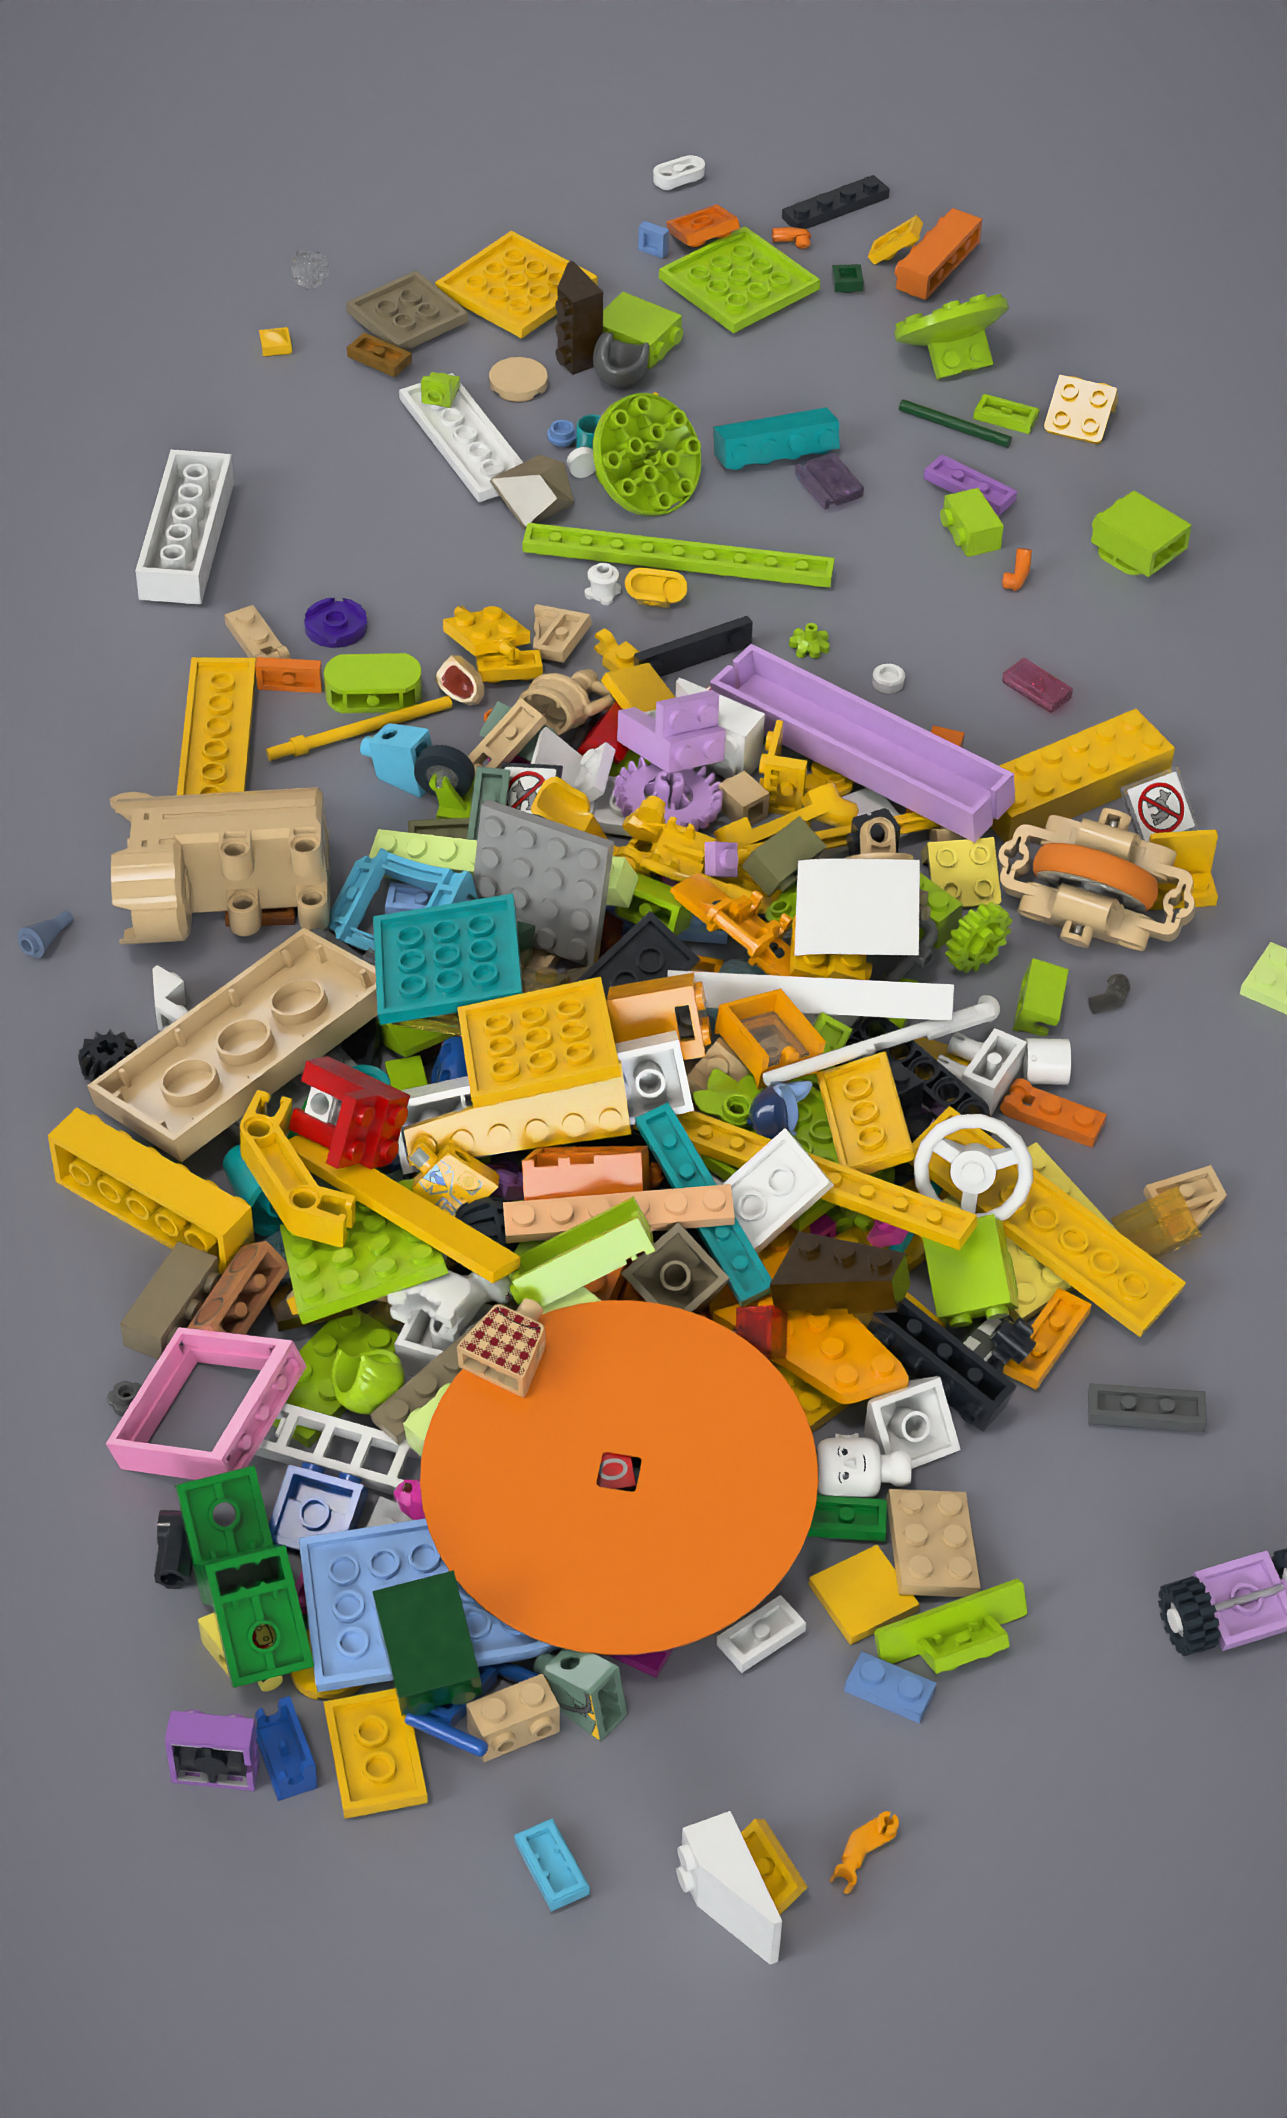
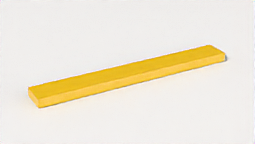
M300 1134L289 1139V1142L308 1171L342 1192L355 1195L356 1200L489 1282L495 1283L520 1268L521 1257L378 1170L374 1168L369 1169L361 1164L336 1169L326 1164L329 1153L328 1148Z

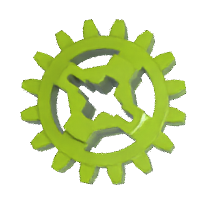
M989 902L987 906L981 903L976 912L970 909L968 914L958 921L960 925L958 929L951 930L950 932L952 939L946 942V946L949 949L945 952V955L949 958L948 961L959 971L963 970L965 973H968L971 968L974 971H978L981 963L988 965L989 961L999 954L997 950L999 946L1006 945L1007 943L1006 935L1012 931L1008 926L1013 922L1008 917L1010 914L1000 905H996L993 902Z

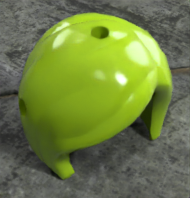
M338 1349L331 1370V1381L338 1402L347 1410L370 1415L405 1384L404 1367L401 1364L400 1358L394 1352L387 1349H373L356 1355H348L343 1350Z

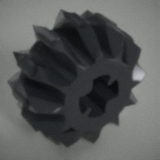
M111 1029L105 1035L95 1032L94 1039H84L83 1048L79 1050L78 1054L81 1074L84 1076V1079L90 1080V1082L94 1081L135 1051L137 1045L134 1039H128L125 1032L114 1035Z

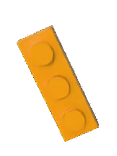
M1058 1287L1031 1325L1034 1328V1333L1030 1337L1036 1341L1035 1347L1020 1364L1010 1359L1004 1365L1003 1373L1037 1390L1090 1314L1092 1304Z

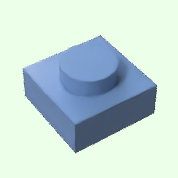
M643 221L639 226L638 250L663 259L668 254L669 229Z

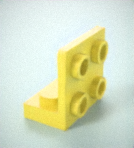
M994 837L979 838L975 843L969 839L928 842L921 850L922 864H929L930 880L961 902L963 908L979 907L981 903L986 906L989 902H993L996 905L1001 903Z

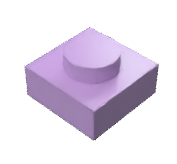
M705 842V875L721 878L738 877L737 843Z

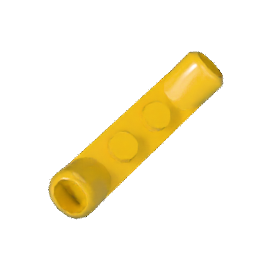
M830 782L807 791L800 798L804 808L753 829L748 818L744 817L719 828L713 834L717 842L737 843V849H742L744 845L766 842L799 816L810 828H812L810 823L816 820L837 828L851 825L852 819L857 817L859 809L856 803L840 797L835 783Z

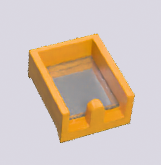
M781 988L719 1005L714 1033L722 1036L754 1076L757 1089L767 1087L763 1081V1074L765 1072L821 1055L824 1052L826 1041ZM819 1071L812 1072V1073H809V1074H806V1075H803V1076H800V1077H804V1076H807V1075H811V1074H814V1073H818Z

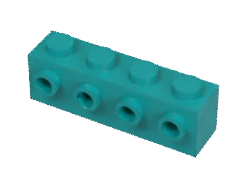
M827 407L713 427L714 455L726 469H742L744 465L755 463L766 465L777 459L794 460L800 458L801 455L811 453L822 455L828 453L829 450L840 449L839 420Z

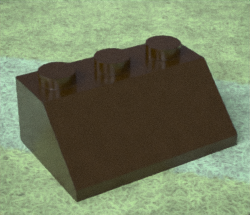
M570 261L567 263L557 287V301L555 303L557 325L555 330L558 337V349H556L555 353L559 364L574 375L594 367L593 353L600 335L603 334V291L574 261Z

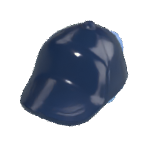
M794 1081L784 1084L778 1083L773 1087L771 1085L767 1086L756 1095L751 1103L749 1118L747 1119L748 1125L752 1126L757 1134L770 1139L776 1137L784 1128L793 1136L797 1135L794 1131L798 1121L797 1102L807 1096L812 1088V1083L810 1081Z

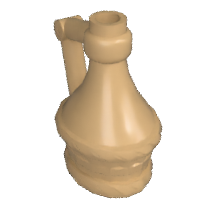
M591 669L577 671L571 678L558 673L542 674L533 679L528 689L523 691L518 700L522 698L540 712L547 720L545 725L553 728L558 736L568 732L570 729H576L585 724L589 716L609 709L616 701L604 684L598 681L597 674ZM593 692L602 698L590 702L588 695Z

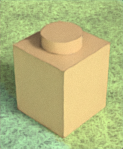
M745 770L725 779L719 784V790L723 792L721 812L732 822L747 817L752 826L768 817L769 792Z

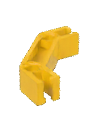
M257 1090L240 1123V1154L285 1227L292 1234L343 1248L348 1237L347 1228L352 1229L355 1223L356 1196L317 1185L286 1137L289 1132L288 1127L292 1116V1099L282 1096L279 1110L274 1117L267 1116V1102H269L271 1096L268 1092Z

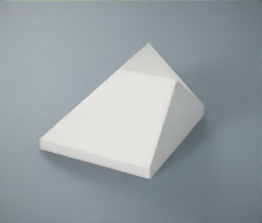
M934 1376L909 1380L908 1387L873 1397L868 1402L864 1434L867 1438L876 1441L880 1448V1454H890L895 1450L907 1451L910 1453L911 1469L961 1450L940 1377Z

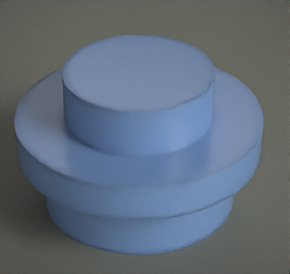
M556 420L550 425L547 431V438L550 443L558 447H566L577 440V430L574 428L573 423L568 420Z

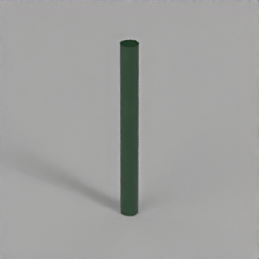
M904 399L900 402L899 411L1006 448H1009L1011 444V436Z

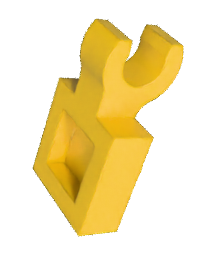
M605 628L595 634V638L600 643L594 646V650L603 656L602 665L610 671L634 666V654L640 651L627 641L618 645L613 634Z

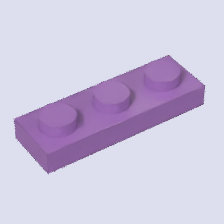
M943 454L924 470L925 480L952 493L979 488L998 516L1010 507L1017 498L1016 490Z

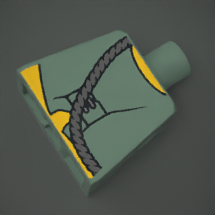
M565 1648L557 1655L550 1652L537 1657L534 1671L538 1674L543 1673L560 1706V1712L601 1742L628 1715L620 1671L617 1665L594 1653H582Z

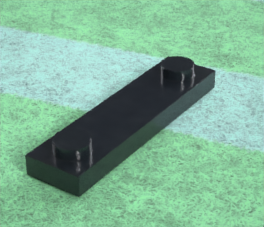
M744 616L635 653L634 666L650 663L656 673L662 677L742 650L752 644L753 622L748 616Z

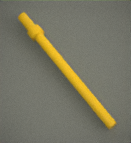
M447 695L304 737V735L289 738V742L266 748V755L268 760L272 761L292 754L294 757L308 754L310 749L378 730L389 723L398 724L452 708V701L450 696Z

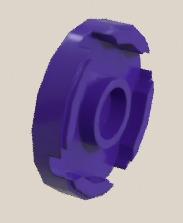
M335 598L320 600L310 606L305 613V634L312 642L324 647L340 648L352 645L364 637L366 633V611L360 604L351 599L343 598V602L335 601Z

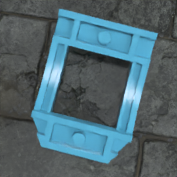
M380 848L376 857L371 859L366 855L355 862L330 911L329 927L335 931L336 939L350 946L375 954L374 935L358 930L357 927L364 919L365 911L373 895L378 891L380 881L384 875L432 891L433 894L426 906L427 908L464 902L466 898L478 899L472 874L464 870L462 873H457L448 868L419 863Z

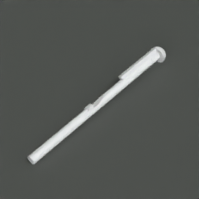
M983 995L979 998L977 1005L953 1012V1021L927 1020L765 1072L763 1074V1081L766 1086H772L859 1057L872 1056L878 1050L890 1048L924 1036L932 1040L975 1025L992 1022L1000 1013V1005L994 997Z

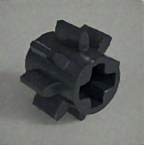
M1021 1317L1015 1323L1005 1318L994 1329L988 1339L995 1345L991 1349V1354L1004 1365L1010 1359L1020 1364L1036 1345V1341L1030 1337L1034 1333V1328Z

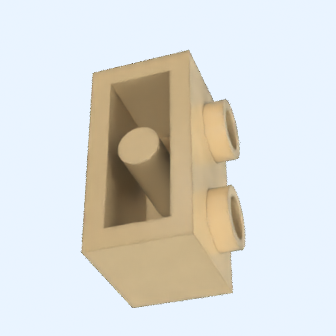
M543 1673L466 1704L467 1730L469 1734L486 1741L488 1744L487 1753L481 1757L483 1762L560 1732V1706Z

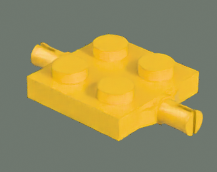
M461 605V607L457 606L455 608V617L443 619V631L474 656L499 652L513 661V659L516 660L520 656V650L516 646L530 643V631L496 606H488L481 611L470 612Z

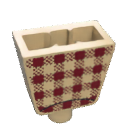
M528 1298L523 1299L516 1311L501 1304L494 1305L458 1344V1367L524 1398L546 1346L545 1327L537 1322L543 1313L541 1305Z

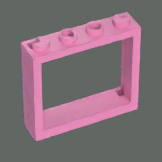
M179 1327L112 1432L106 1445L119 1467L123 1470L197 1480L248 1467L307 1366L292 1340ZM197 1362L261 1370L212 1452L148 1443Z

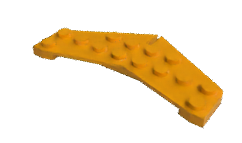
M810 1225L801 1232L811 1233ZM788 1226L758 1253L760 1260L772 1279L799 1232L792 1226ZM727 1283L709 1305L712 1321L725 1326L744 1338L762 1354L838 1403L852 1404L908 1387V1375L902 1363L853 1314H848L847 1309H824V1315H812L811 1310L788 1311V1316L776 1317L771 1293L741 1307Z

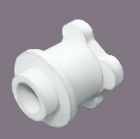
M599 563L589 569L588 580L591 582V587L585 589V597L587 599H595L603 605L613 603L615 595L621 593V585L616 583L619 578L616 567L608 563Z

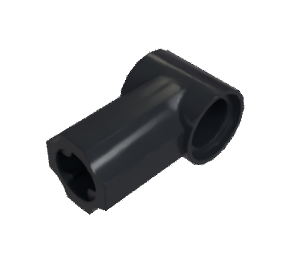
M160 1510L157 1523V1543L159 1547L154 1574L155 1583L165 1586L166 1589H181L182 1586L190 1584L193 1566L181 1511Z

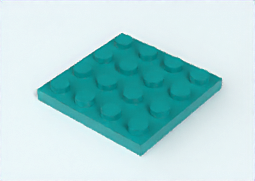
M513 894L373 916L377 1015L380 1025L457 1013V1007L523 993L516 904Z

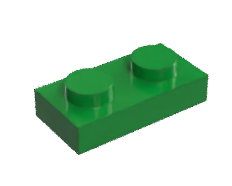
M817 1495L816 1507L807 1536L885 1542L887 1500Z

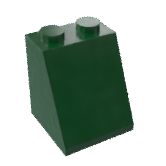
M454 1570L372 1591L378 1626L401 1716L407 1713L423 1715L432 1711L434 1707L448 1703L455 1705L465 1704L473 1700L475 1696L483 1695L480 1674Z

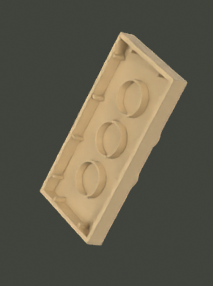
M302 928L88 1084L87 1087L95 1107L183 1162L244 1116L257 1090L268 1092L272 1095L298 1074H303L306 1060L323 1057L327 1052L377 1016L375 966L308 929Z

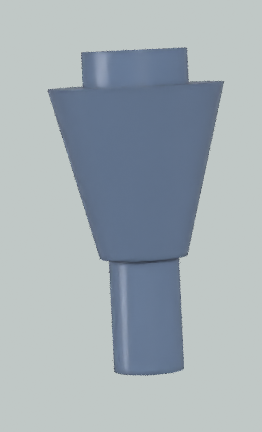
M64 911L53 919L21 928L18 931L19 947L27 955L34 958L42 957L60 931L74 921L73 915L69 911Z

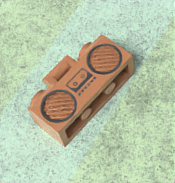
M267 1241L241 1246L187 1328L246 1335L288 1271L287 1262Z

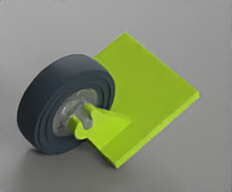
M432 745L425 748L415 763L414 776L422 789L437 797L439 809L436 819L470 818L475 782L473 763L463 752L451 746Z

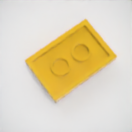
M395 1688L323 1701L344 1819L428 1803L414 1727L405 1724L406 1715L401 1716Z

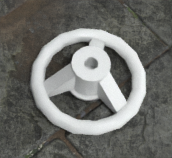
M983 1114L956 1115L936 1124L921 1141L913 1162L915 1186L920 1194L943 1202L937 1197L929 1180L928 1164L934 1151L952 1163L950 1170L952 1181L957 1188L963 1191L960 1209L975 1214L978 1193H982L990 1188L995 1180L996 1170L1014 1164L1018 1165V1180L1013 1194L1000 1207L986 1213H977L976 1215L978 1218L995 1214L1001 1221L1010 1218L1026 1201L1033 1182L1032 1157L1022 1137L1004 1121ZM980 1128L997 1134L1010 1148L989 1149L979 1143H971L964 1146L944 1137L960 1129Z

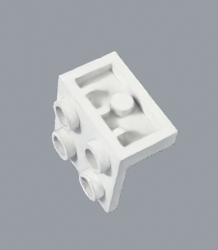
M545 727L540 731L531 764L563 766L561 779L573 788L583 792L591 803L604 794L615 749L605 742L595 750L593 748L588 750L582 756L549 728Z

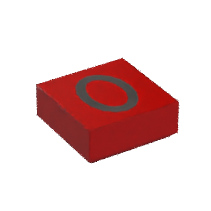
M604 1453L600 1464L597 1485L618 1490L636 1488L631 1456Z

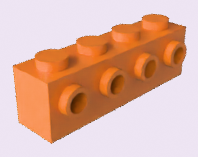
M952 208L944 217H940L936 226L931 231H927L923 239L911 248L910 253L897 263L895 268V276H897L896 289L906 292L911 296L927 300L980 243L982 218Z

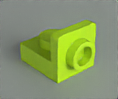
M431 372L430 376H423L421 379V402L451 408L460 388V377Z

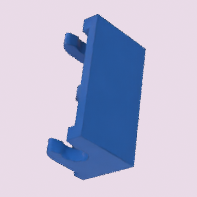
M290 1696L279 1699L277 1704L278 1711L273 1715L266 1716L262 1707L255 1713L256 1742L278 1801L318 1788L316 1765Z

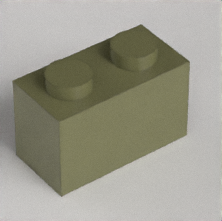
M799 816L752 851L742 867L770 897L779 889L783 893L786 892L797 882L798 861L820 859L819 856L827 846Z

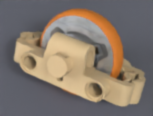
M1110 808L1102 809L1098 822L1083 818L1082 822L1057 815H1050L1045 829L1027 824L1021 825L1014 832L1012 840L1007 841L1001 846L998 855L1002 866L1000 881L1003 890L1008 895L1021 899L1017 912L1029 919L1062 928L1059 937L1061 940L1083 948L1089 947L1092 937L1138 951L1146 949L1149 937L1168 942L1175 940L1180 933L1181 927L1191 922L1195 916V903L1192 896L1194 890L1193 879L1188 871L1173 867L1177 855L1175 851L1141 840L1139 834L1128 831L1132 819L1131 816ZM1030 843L1041 846L1034 858L1033 872L1045 885L1035 882L1024 883L1017 881L1018 877L1027 874L1031 868L1032 860L1028 850ZM1019 852L1022 860H1016L1011 867L1008 857L1014 858L1016 853ZM1168 882L1177 885V888L1170 890L1164 897L1165 923L1156 922L1152 918L1140 914V912L1148 911L1155 903L1158 895V883L1167 884ZM1184 895L1185 908H1181L1175 919L1173 906H1177L1179 901H1182Z

